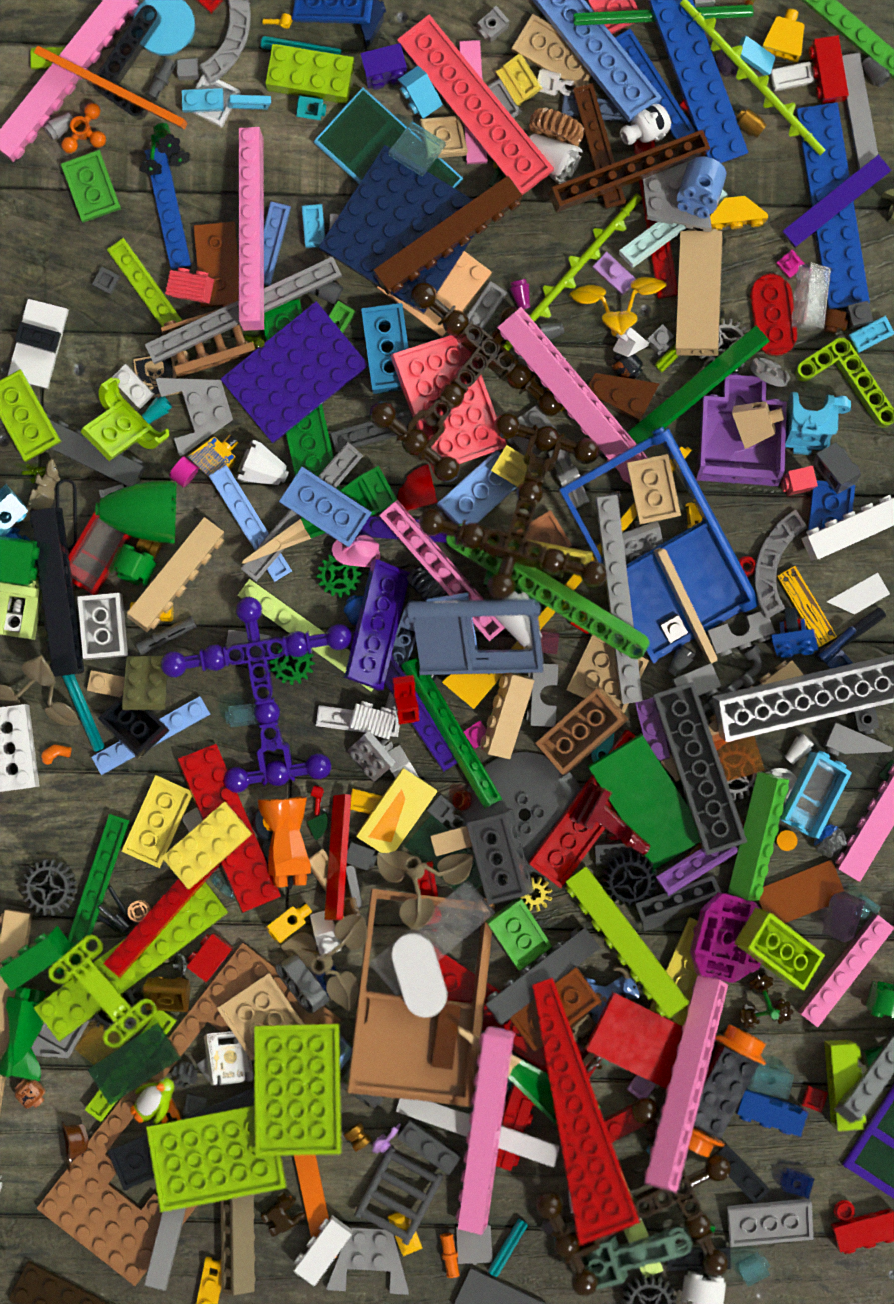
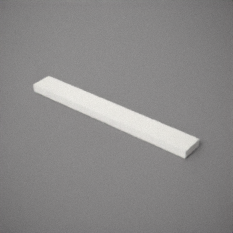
M409 1099L399 1100L396 1109L398 1113L466 1137L468 1132L471 1131L472 1125L469 1124L470 1114L436 1102ZM501 1125L498 1148L551 1167L555 1166L561 1146Z

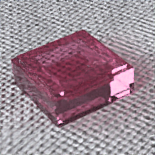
M541 632L542 653L557 655L559 634Z

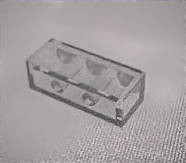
M814 263L799 265L797 286L794 293L795 303L792 312V327L810 331L824 329L831 273L830 267Z

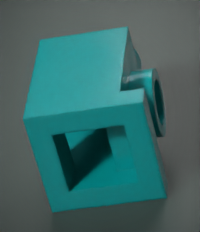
M298 95L295 116L321 120V116H325L327 104H324L321 98ZM309 104L315 105L313 111H308L307 106Z

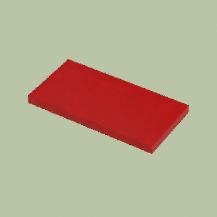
M612 992L585 1049L667 1089L671 1083L672 1067L676 1063L677 1047L682 1039L683 1026Z

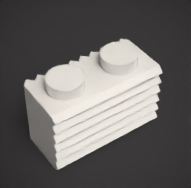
M361 701V704H356L349 728L366 733L370 731L373 735L390 739L396 715L392 714L393 710L381 707V710H376L372 708L373 704Z

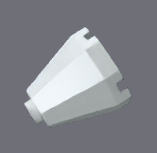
M251 440L249 445L253 447L247 448L238 472L241 474L236 475L235 479L242 482L279 485L280 482L284 483L289 471H286L287 466L262 443Z

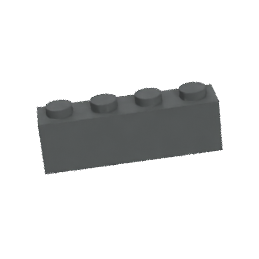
M711 876L686 885L670 896L664 893L636 903L637 915L645 932L700 912L701 907L708 903L718 892L721 893L715 877Z

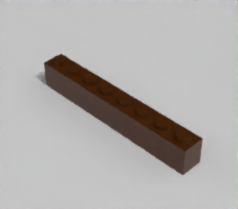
M702 129L553 186L548 195L557 213L696 157L705 156L710 150V146Z
M505 177L375 268L373 276L387 295L391 292L397 293L404 287L403 284L408 280L412 282L421 275L420 272L425 268L429 270L434 267L439 258L450 256L454 252L453 249L459 244L464 246L471 240L470 237L475 233L479 235L488 228L487 225L492 221L496 223L501 220L506 211L509 209L513 211L521 205L520 202L523 195L510 177Z

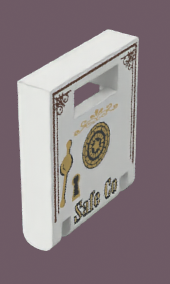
M233 1032L212 1033L204 1036L211 1085L217 1084V1076L219 1078V1085L245 1082V1073L246 1080L253 1081L251 1059ZM234 1038V1044L218 1045V1039Z

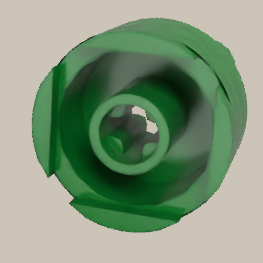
M127 544L118 547L108 571L111 574L113 571H116L118 573L117 577L137 586L141 582L143 587H147L156 566L153 560L154 556L142 552L141 555L134 551L135 548Z
M872 981L865 1005L867 1010L871 1011L870 1014L877 1017H883L884 1014L891 1016V1020H894V984L878 981V984H876L875 981Z

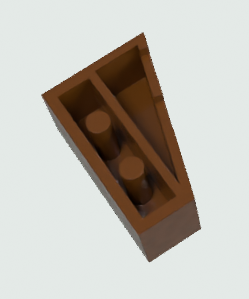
M595 373L588 387L604 406L639 423L660 383Z

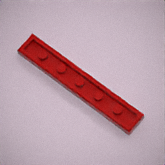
M349 794L333 795L324 920H342L351 808V795Z

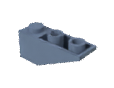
M409 599L403 612L391 654L400 667L409 661L416 642L414 624L410 623L408 619L409 602L417 601Z

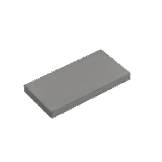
M811 1199L727 1206L730 1247L813 1240Z

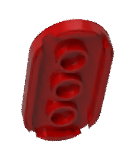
M766 274L761 276L751 288L750 299L754 327L757 325L770 341L761 350L771 356H781L788 353L797 340L792 289L790 284L781 276Z

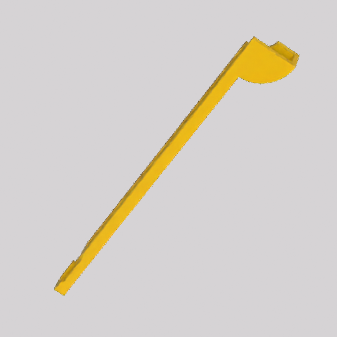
M681 446L679 448L684 458L692 451L688 447L684 449ZM670 459L669 461H670L671 470H672V473H673V471H674L676 468H675V466H674L672 460ZM635 502L620 518L622 533L637 516ZM600 542V543L597 545V549H598V551H599L601 557H603V556H602L601 542ZM592 554L591 561H596L595 557ZM573 574L565 583V586L574 591L582 579L580 576ZM547 606L538 616L540 630L555 613L554 610ZM517 641L510 650H522L525 648ZM504 673L450 674L442 683L474 709Z

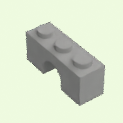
M763 611L744 617L747 630L742 636L734 635L730 631L728 624L708 630L706 634L715 654L719 653L722 657L732 653L731 649L739 646L740 650L752 646L751 641L756 639L759 640V643L771 639L770 634L775 633L770 618L767 619Z
M544 664L543 672L528 673V677L535 681L529 697L531 709H527L526 721L530 722V726L554 727L556 725V706L544 704L540 693L545 686H557L558 664Z

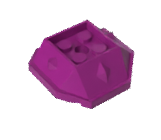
M718 892L708 903L701 907L697 925L693 928L694 936L690 947V954L696 974L734 983L750 972L753 973L760 969L761 964L734 944L754 909H759L756 902Z

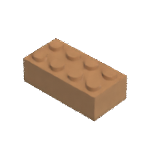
M596 688L538 740L536 745L562 775L568 774L629 719L602 688Z

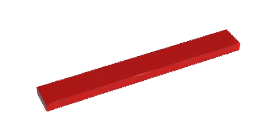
M637 139L633 144L635 155L655 148L654 141L644 143ZM642 179L639 183L646 228L649 229L657 221L647 219ZM669 241L651 254L654 278L666 283V286L657 292L658 299L678 296L672 250Z

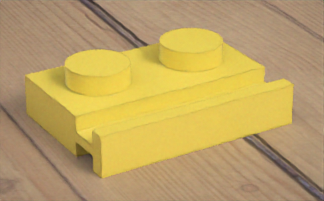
M522 54L516 55L503 65L500 70L496 71L517 106L522 105L521 103L525 100L527 101L543 89Z
M506 445L491 471L518 487L524 481L527 464L524 463V455ZM531 473L534 477H536L537 473Z

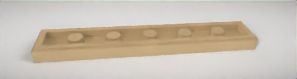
M658 548L654 550V554L705 660L711 664L714 663L718 658L666 549Z

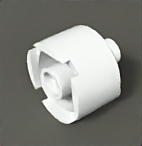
M688 1271V1274L684 1275L681 1302L687 1304L688 1300L692 1301V1304H724L726 1282L721 1276L712 1277L708 1275L707 1278L703 1277L699 1272Z

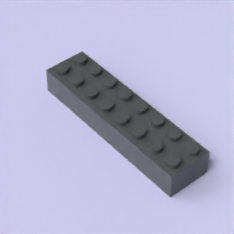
M694 682L651 695L704 854L710 855L746 843L747 840Z

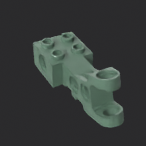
M674 1226L663 1230L661 1233L618 1245L616 1236L613 1235L600 1242L598 1250L580 1258L585 1269L593 1271L597 1276L598 1285L596 1289L623 1283L628 1277V1269H636L644 1265L664 1262L687 1254L691 1249V1240L685 1228L681 1226ZM678 1238L684 1239L681 1243L675 1242Z

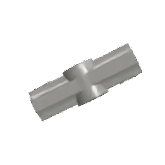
M554 450L548 452L550 459ZM560 450L554 468L557 472V480L560 486L563 487L580 477L576 466L572 464L568 453ZM583 486L568 494L575 508L590 502Z

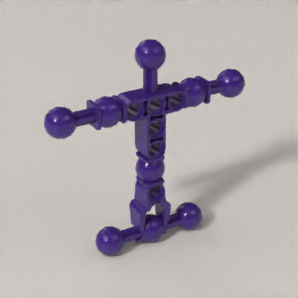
M245 597L237 603L236 614L241 621L245 622L248 642L233 644L229 648L227 646L210 645L206 649H200V654L183 656L179 652L171 651L162 657V672L171 678L181 676L188 668L202 666L203 671L207 669L218 671L230 664L248 663L253 695L256 699L254 716L260 723L259 728H262L260 734L261 746L257 752L260 770L246 772L240 767L230 768L225 773L223 780L227 789L233 793H240L249 784L261 782L264 786L267 783L273 786H282L289 779L294 781L296 776L309 775L314 779H323L330 774L332 770L331 761L323 754L311 755L305 763L292 765L290 745L287 742H283L278 726L280 709L274 701L275 697H272L273 685L268 659L279 658L284 654L285 656L302 657L308 652L312 653V648L329 646L334 650H344L352 641V634L346 626L336 624L331 626L326 633L310 636L309 631H306V634L301 631H294L287 636H283V638L274 637L261 640L257 622L262 614L261 603L256 598ZM275 642L282 645V651L279 653H275L271 649V645ZM259 646L262 654L254 656L251 653V647ZM233 649L239 650L241 658L233 659L230 656V651ZM255 667H263L265 675L262 677L257 676L254 672ZM258 688H267L269 695L266 697L260 696ZM273 728L276 731V736L272 738L267 737L265 730ZM282 749L285 762L275 760L266 766L264 752Z

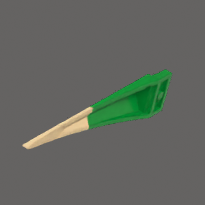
M379 466L360 475L340 490L341 493L372 512L370 516L387 509L397 500ZM301 518L244 559L242 564L325 534V532L306 519Z
M457 1027L458 1031L482 1052V1046L479 1045L480 1038ZM511 1054L508 1079L558 1127L548 1073Z

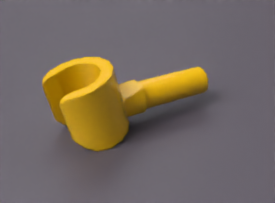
M282 13L281 19H263V24H276L288 29L293 20L291 15Z

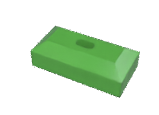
M337 301L329 317L335 324L339 322L338 328L344 333L356 311Z

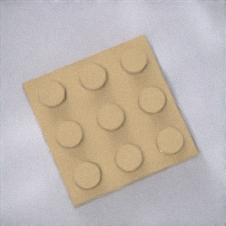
M592 634L566 690L585 699L596 688H602L621 711L625 713L629 703L621 704L614 647ZM643 657L638 659L640 679L649 660Z
M270 972L217 1008L252 1061L255 1059L254 1026L305 1025Z

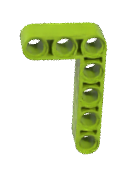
M838 338L796 367V378L799 381L806 382L836 363L876 425L886 428L894 422V408L847 339ZM835 345H842L844 347V353H838L835 349ZM818 356H825L827 364H821L818 361ZM848 361H852L855 363V370H849L847 368ZM801 367H808L810 369V375H803L801 373ZM859 378H863L866 380V388L859 386ZM871 395L878 398V405L870 402L869 397ZM882 412L890 416L889 422L881 419Z

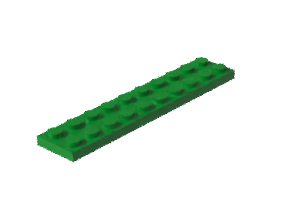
M300 299L289 301L264 313L266 342L302 313ZM320 405L286 433L295 476L303 467L318 477L334 458L323 406ZM340 485L336 487L338 491H340Z

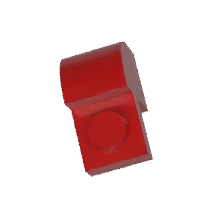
M414 676L393 678V696L399 725L418 722L419 707L416 699Z

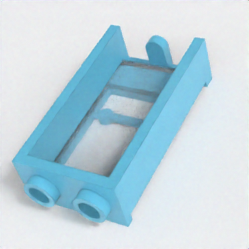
M823 751L809 752V757L783 806V813L780 816V820L811 838L819 839L852 773L845 769L846 765L844 763L830 760V755Z

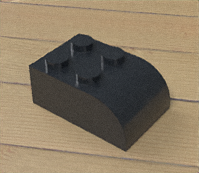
M122 695L98 719L118 741L140 760L170 730L150 710H123Z

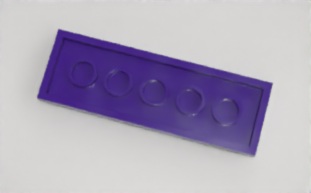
M378 559L372 560L344 678L378 691L384 689L408 586L407 576L410 574L409 572Z

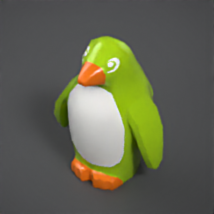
M163 1078L157 1083L144 1084L136 1089L135 1095L141 1094L135 1104L130 1107V1112L134 1115L136 1121L141 1123L148 1122L156 1116L154 1121L156 1125L164 1118L175 1087L170 1078Z

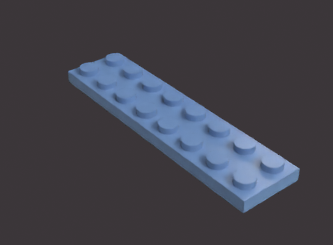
M532 0L628 122L642 110L661 101L662 97L604 24L575 26L573 24L574 13L594 12L585 0Z

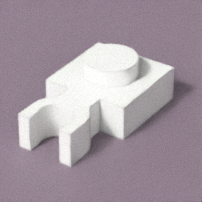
M541 69L538 81L543 89L539 92L555 96L559 90L562 94L570 96L572 91L567 90L565 85L571 86L574 81L569 79L560 80V73Z

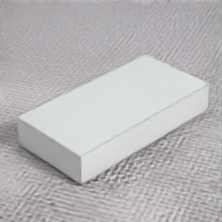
M811 62L772 69L770 73L774 91L813 84L815 82Z

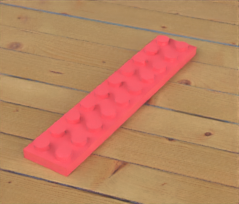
M430 14L397 39L413 62L427 73L434 88L506 177H510L522 195L554 171L553 166Z

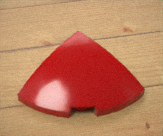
M429 464L421 466L410 473L402 488L399 489L397 500L407 511L438 503Z

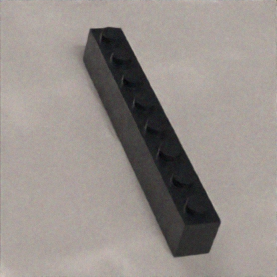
M48 508L31 511L30 524L34 530L33 541H37V547H39L36 567L40 574L38 583L39 588L42 590L43 599L41 605L45 611L46 618L44 627L48 632L47 648L51 654L50 669L54 677L85 673L62 508Z

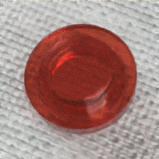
M467 790L456 792L452 799L453 805L461 811L467 810L472 801L471 794Z

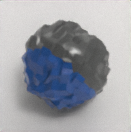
M831 824L825 825L819 839L814 838L816 851L828 858L834 856L835 853L847 845L844 831Z

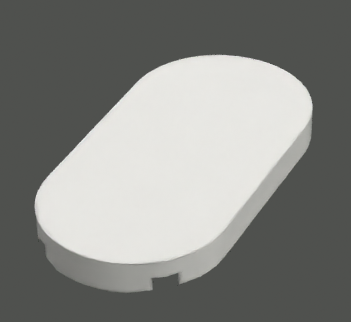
M410 933L404 935L397 940L393 947L392 960L405 1003L413 1014L420 1017H432L442 1010L447 1000V990L434 947L427 938L420 934Z

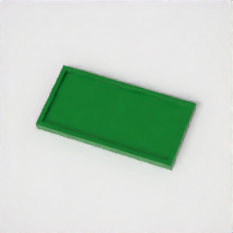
M642 733L588 765L599 785L612 792L609 800L621 819L645 842L650 844V849L645 856H647L648 861L653 862V868L661 866L700 842L687 803Z

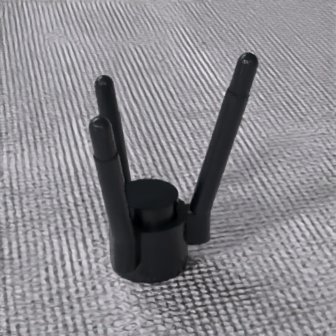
M109 886L108 890L123 915L118 913L114 917L101 905H98L97 908L111 921L101 915L98 916V920L111 927L115 932L118 931L122 934L132 924V921L129 919L128 912L117 894Z

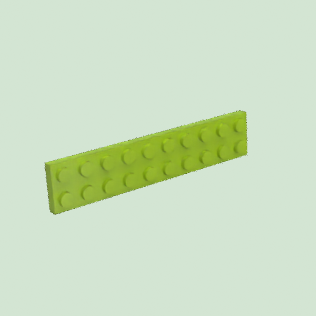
M205 882L121 978L116 976L103 963L124 940L93 963L118 993L122 995L229 912ZM76 976L34 1007L58 1042H61L103 1009Z

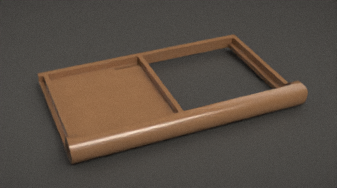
M371 889L366 926L368 938L363 951L347 1093L473 1107L472 1097L475 1092L474 1080L477 1073L479 1050L458 1031L453 1069L431 1067L438 1014L432 1017H420L408 1009L403 995L366 991L376 899L401 902L411 898L417 899V894ZM421 895V899L430 898L434 906L480 911L482 913L472 1002L464 1003L446 1000L445 1003L460 1005L461 1011L458 1027L480 1038L492 931L485 921L494 915L495 904L488 905L486 898H479V902Z

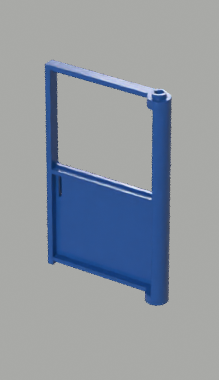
M663 426L652 431L653 435L558 489L591 552H593V556L596 561L603 564V558L568 494L647 448L663 443L696 505L702 521L626 564L634 629L648 637L650 644L646 654L652 663L657 662L659 658L695 638L654 554V550L658 548L666 549L705 632L737 613L747 612L760 604L750 581L669 428L664 429ZM678 614L688 633L669 643L659 624Z

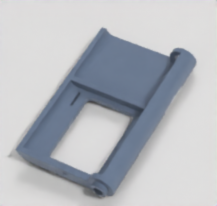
M536 599L409 602L408 619L410 623L414 624L420 662V675L543 672V653L538 620L540 603H536ZM518 615L529 617L532 649H476L472 617Z

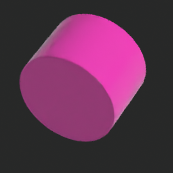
M184 456L175 464L169 477L177 481L184 488L195 477L199 467Z

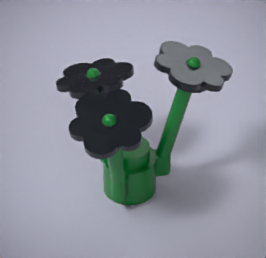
M159 123L154 126V134L150 136V159L142 161L139 170L150 176L162 173V165L154 160L156 142L159 143L158 151L160 153H165L167 156L172 155L168 161L169 166L179 167L189 162L190 153L180 151V139L175 138L171 134L168 124Z

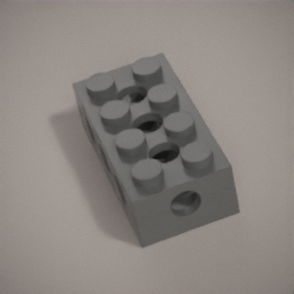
M513 811L466 823L488 905L526 896L534 892ZM493 833L497 836V841L493 839ZM498 853L502 856V861L499 860ZM504 874L508 877V882L504 880Z

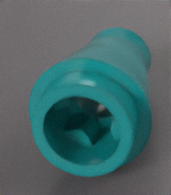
M156 396L142 414V417L148 424H151L158 418L168 414L173 406L165 396Z

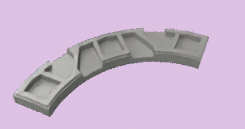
M227 0L230 23L225 40L215 54L199 66L209 85L219 80L234 66L245 47L250 29L251 14L249 0Z
M796 509L775 526V529L765 539L757 558L755 567L756 592L761 609L767 619L785 609L779 597L776 582L780 558L788 544L807 528Z

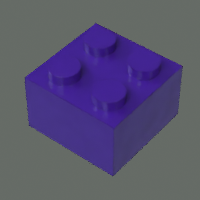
M401 43L360 53L368 89L378 90L386 84H400L398 79L407 73Z

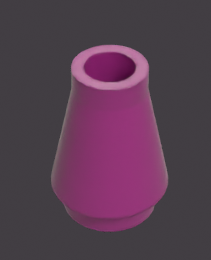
M526 279L511 282V288L509 289L518 309L520 307L523 309L531 308L529 283L527 284Z

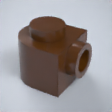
M825 309L821 324L824 327V331L829 333L845 331L848 324V319L845 318L846 312Z

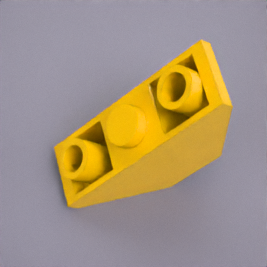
M746 196L724 198L710 215L711 227L718 231L722 230V227L739 229L743 225L751 224V227H758L767 221L768 214Z

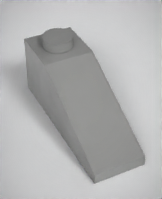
M832 723L823 744L824 747L828 748L827 752L836 756L839 753L892 752L893 747L838 723Z

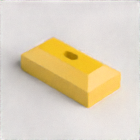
M398 1212L387 1216L390 1223L406 1231L412 1221ZM415 1232L408 1245H405L401 1238L395 1236L403 1256L422 1249L417 1232Z

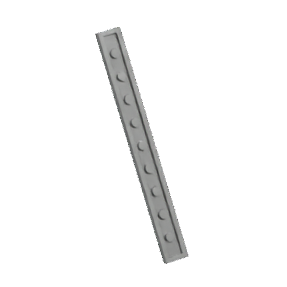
M333 256L264 288V313L342 277ZM239 300L145 344L154 365L240 325Z
M618 495L595 497L603 564L607 571L606 588L609 612L634 628ZM614 648L621 704L643 701L638 659H632Z

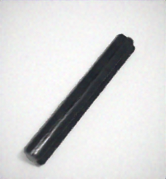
M879 607L853 625L856 632L839 648H844L886 617L884 610ZM836 637L834 640H832L827 645L822 647L820 650L815 652V656L819 662L822 663L824 661H822L818 655H820L838 637Z

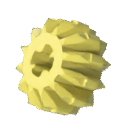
M530 876L533 889H539L538 893H540V896H536L535 899H531L532 895L520 898H525L523 901L525 905L529 902V911L535 905L538 912L540 911V903L543 907H547L544 899L552 900L550 896H546V893H551L552 889L544 890L549 884L548 881L540 885L541 877H538L537 882L534 883L533 876Z

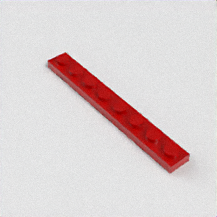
M221 863L191 889H188L178 879L103 964L121 978Z

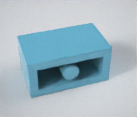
M416 66L398 79L402 86L399 88L405 99H409L410 103L408 106L414 115L417 113L424 119L443 105L427 73L419 66Z

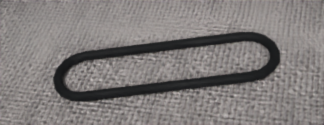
M62 479L56 487V508H59L60 485L63 482H70L74 488V542L68 547V550L74 548L77 542V488L71 479Z

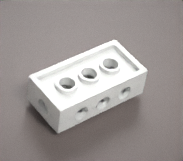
M23 704L0 707V792L40 787L30 706ZM10 722L13 725V730L8 734L5 726ZM10 743L15 745V752L13 754H10L8 751ZM14 763L18 766V772L15 775L10 770L11 765Z

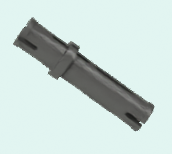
M189 616L158 633H152L151 637L135 644L140 654L143 655L156 647H163L162 644L197 628L192 616Z

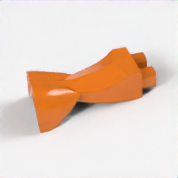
M298 796L287 799L258 800L260 814L267 825L273 830L269 848L268 870L269 875L273 876L274 887L288 886L287 875H293V885H306L307 874L311 873L310 861L300 833L307 797Z

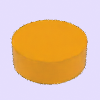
M783 830L776 837L777 846L784 851L793 850L798 842L796 834L790 830Z

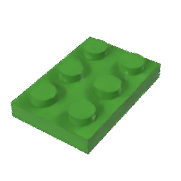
M100 150L61 164L83 223L121 209Z
M520 897L485 921L518 971L552 947Z

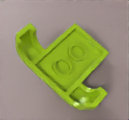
M113 377L101 384L99 388V399L106 412L81 430V433L108 461H111L136 442L144 448L154 449L169 437V429L166 428L163 432L153 429L122 397L119 392L120 380Z

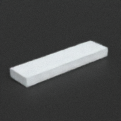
M318 706L316 726L362 732L349 728L354 710ZM397 716L390 735L393 737H398L400 725Z

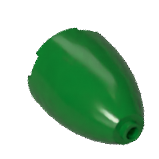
M177 481L144 482L111 492L102 497L100 503H96L95 515H99V520L129 536L147 541L175 544Z

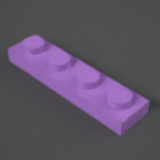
M734 846L705 855L701 848L657 876L656 879L666 894L670 896L738 853V849Z

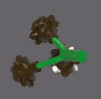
M758 973L749 981V989L754 990L756 993L760 992L764 996L767 1009L766 1011L759 1012L755 1010V1005H743V1009H740L739 1012L740 1022L744 1024L745 1028L751 1027L755 1029L757 1027L756 1024L760 1023V1016L769 1015L772 1021H778L779 1024H782L784 1021H790V1015L794 1013L790 1002H785L783 998L770 1002L767 993L768 988L773 986V977H769L767 974Z

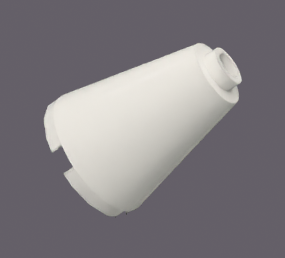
M535 133L528 136L553 166L554 171L549 176L558 184L566 182L564 179L567 176L571 177L579 165L581 156L578 153L582 152V149L578 146Z
M523 591L519 595L517 592H514L506 599H529V596ZM494 616L524 648L527 646L530 649L533 648L528 616Z

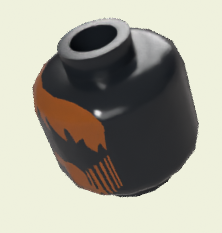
M617 353L613 357L615 362L612 368L620 377L635 379L643 371L641 369L643 362L636 354L626 357Z

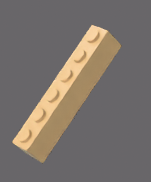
M204 517L127 612V618L146 632L150 628L154 630L161 621L159 617L162 613H168L174 605L172 601L175 597H180L185 592L187 582L189 580L193 581L197 577L199 567L202 564L205 566L212 557L210 555L214 549L218 550L224 543V531Z

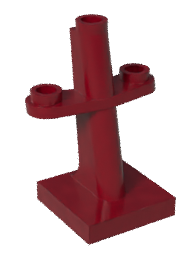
M589 783L570 820L591 830L597 822L608 830L607 837L610 840L621 839L626 847H632L643 855L647 854L650 844L645 842L606 805L612 792Z

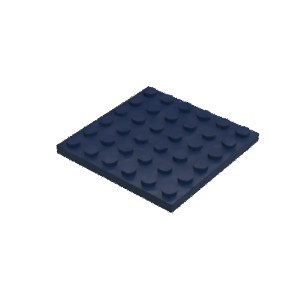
M384 145L320 244L319 249L382 288L373 276L375 268L467 205L472 199ZM470 241L464 246L459 244L453 249L454 252L446 258L442 256L437 260V264L429 270L425 268L420 272L421 275L412 282L408 280L403 284L404 287L395 294L391 292L390 294L424 315L428 308L420 309L411 300L413 287L419 283H429L435 288L437 294Z

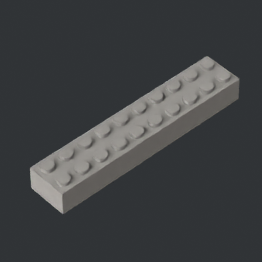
M894 654L712 696L719 737L727 742L894 702Z

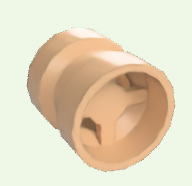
M137 900L128 907V916L131 920L140 922L151 910V907L146 901Z

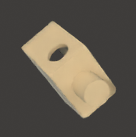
M765 401L733 406L732 415L745 449L773 436L776 430L774 423L785 420L782 408L770 411Z

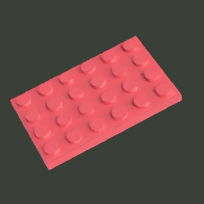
M449 335L390 355L412 417L421 410L426 411L435 403L434 401L438 398L440 388L452 380L453 376L472 354L461 344L460 339H456L457 336ZM472 361L473 367L479 369L477 362ZM482 375L468 388V391L464 394L462 404L450 412L443 424L445 427L444 433L431 447L442 457L451 456L455 458L459 464L502 450L507 445L505 439L499 437L494 430V422L497 416ZM460 376V381L463 384H467L466 379ZM436 407V412L439 415H443L441 408ZM425 420L417 422L416 428L423 431L427 436V440H429L434 434L432 426H428ZM430 463L431 469L434 473V466Z

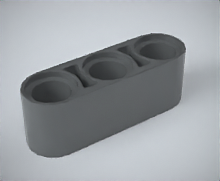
M293 954L276 965L278 976L306 1012L312 1014L329 1002L325 990L297 955Z

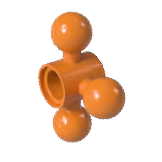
M87 104L84 108L85 116H77L72 119L70 128L73 134L71 137L64 138L61 143V147L66 153H74L77 150L78 139L86 140L90 138V143L97 148L105 145V134L101 131L93 132L89 124L91 120L97 119L100 116L101 110L97 104ZM81 124L86 125V128H85L84 131H82V132H77V131H76V128H77L79 125H81Z

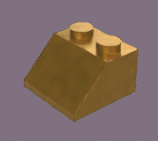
M163 977L147 978L143 987L144 999L155 1003L157 1011L188 1012L191 992L190 980H185L184 978L165 979ZM145 1004L146 1010H152L151 1004Z

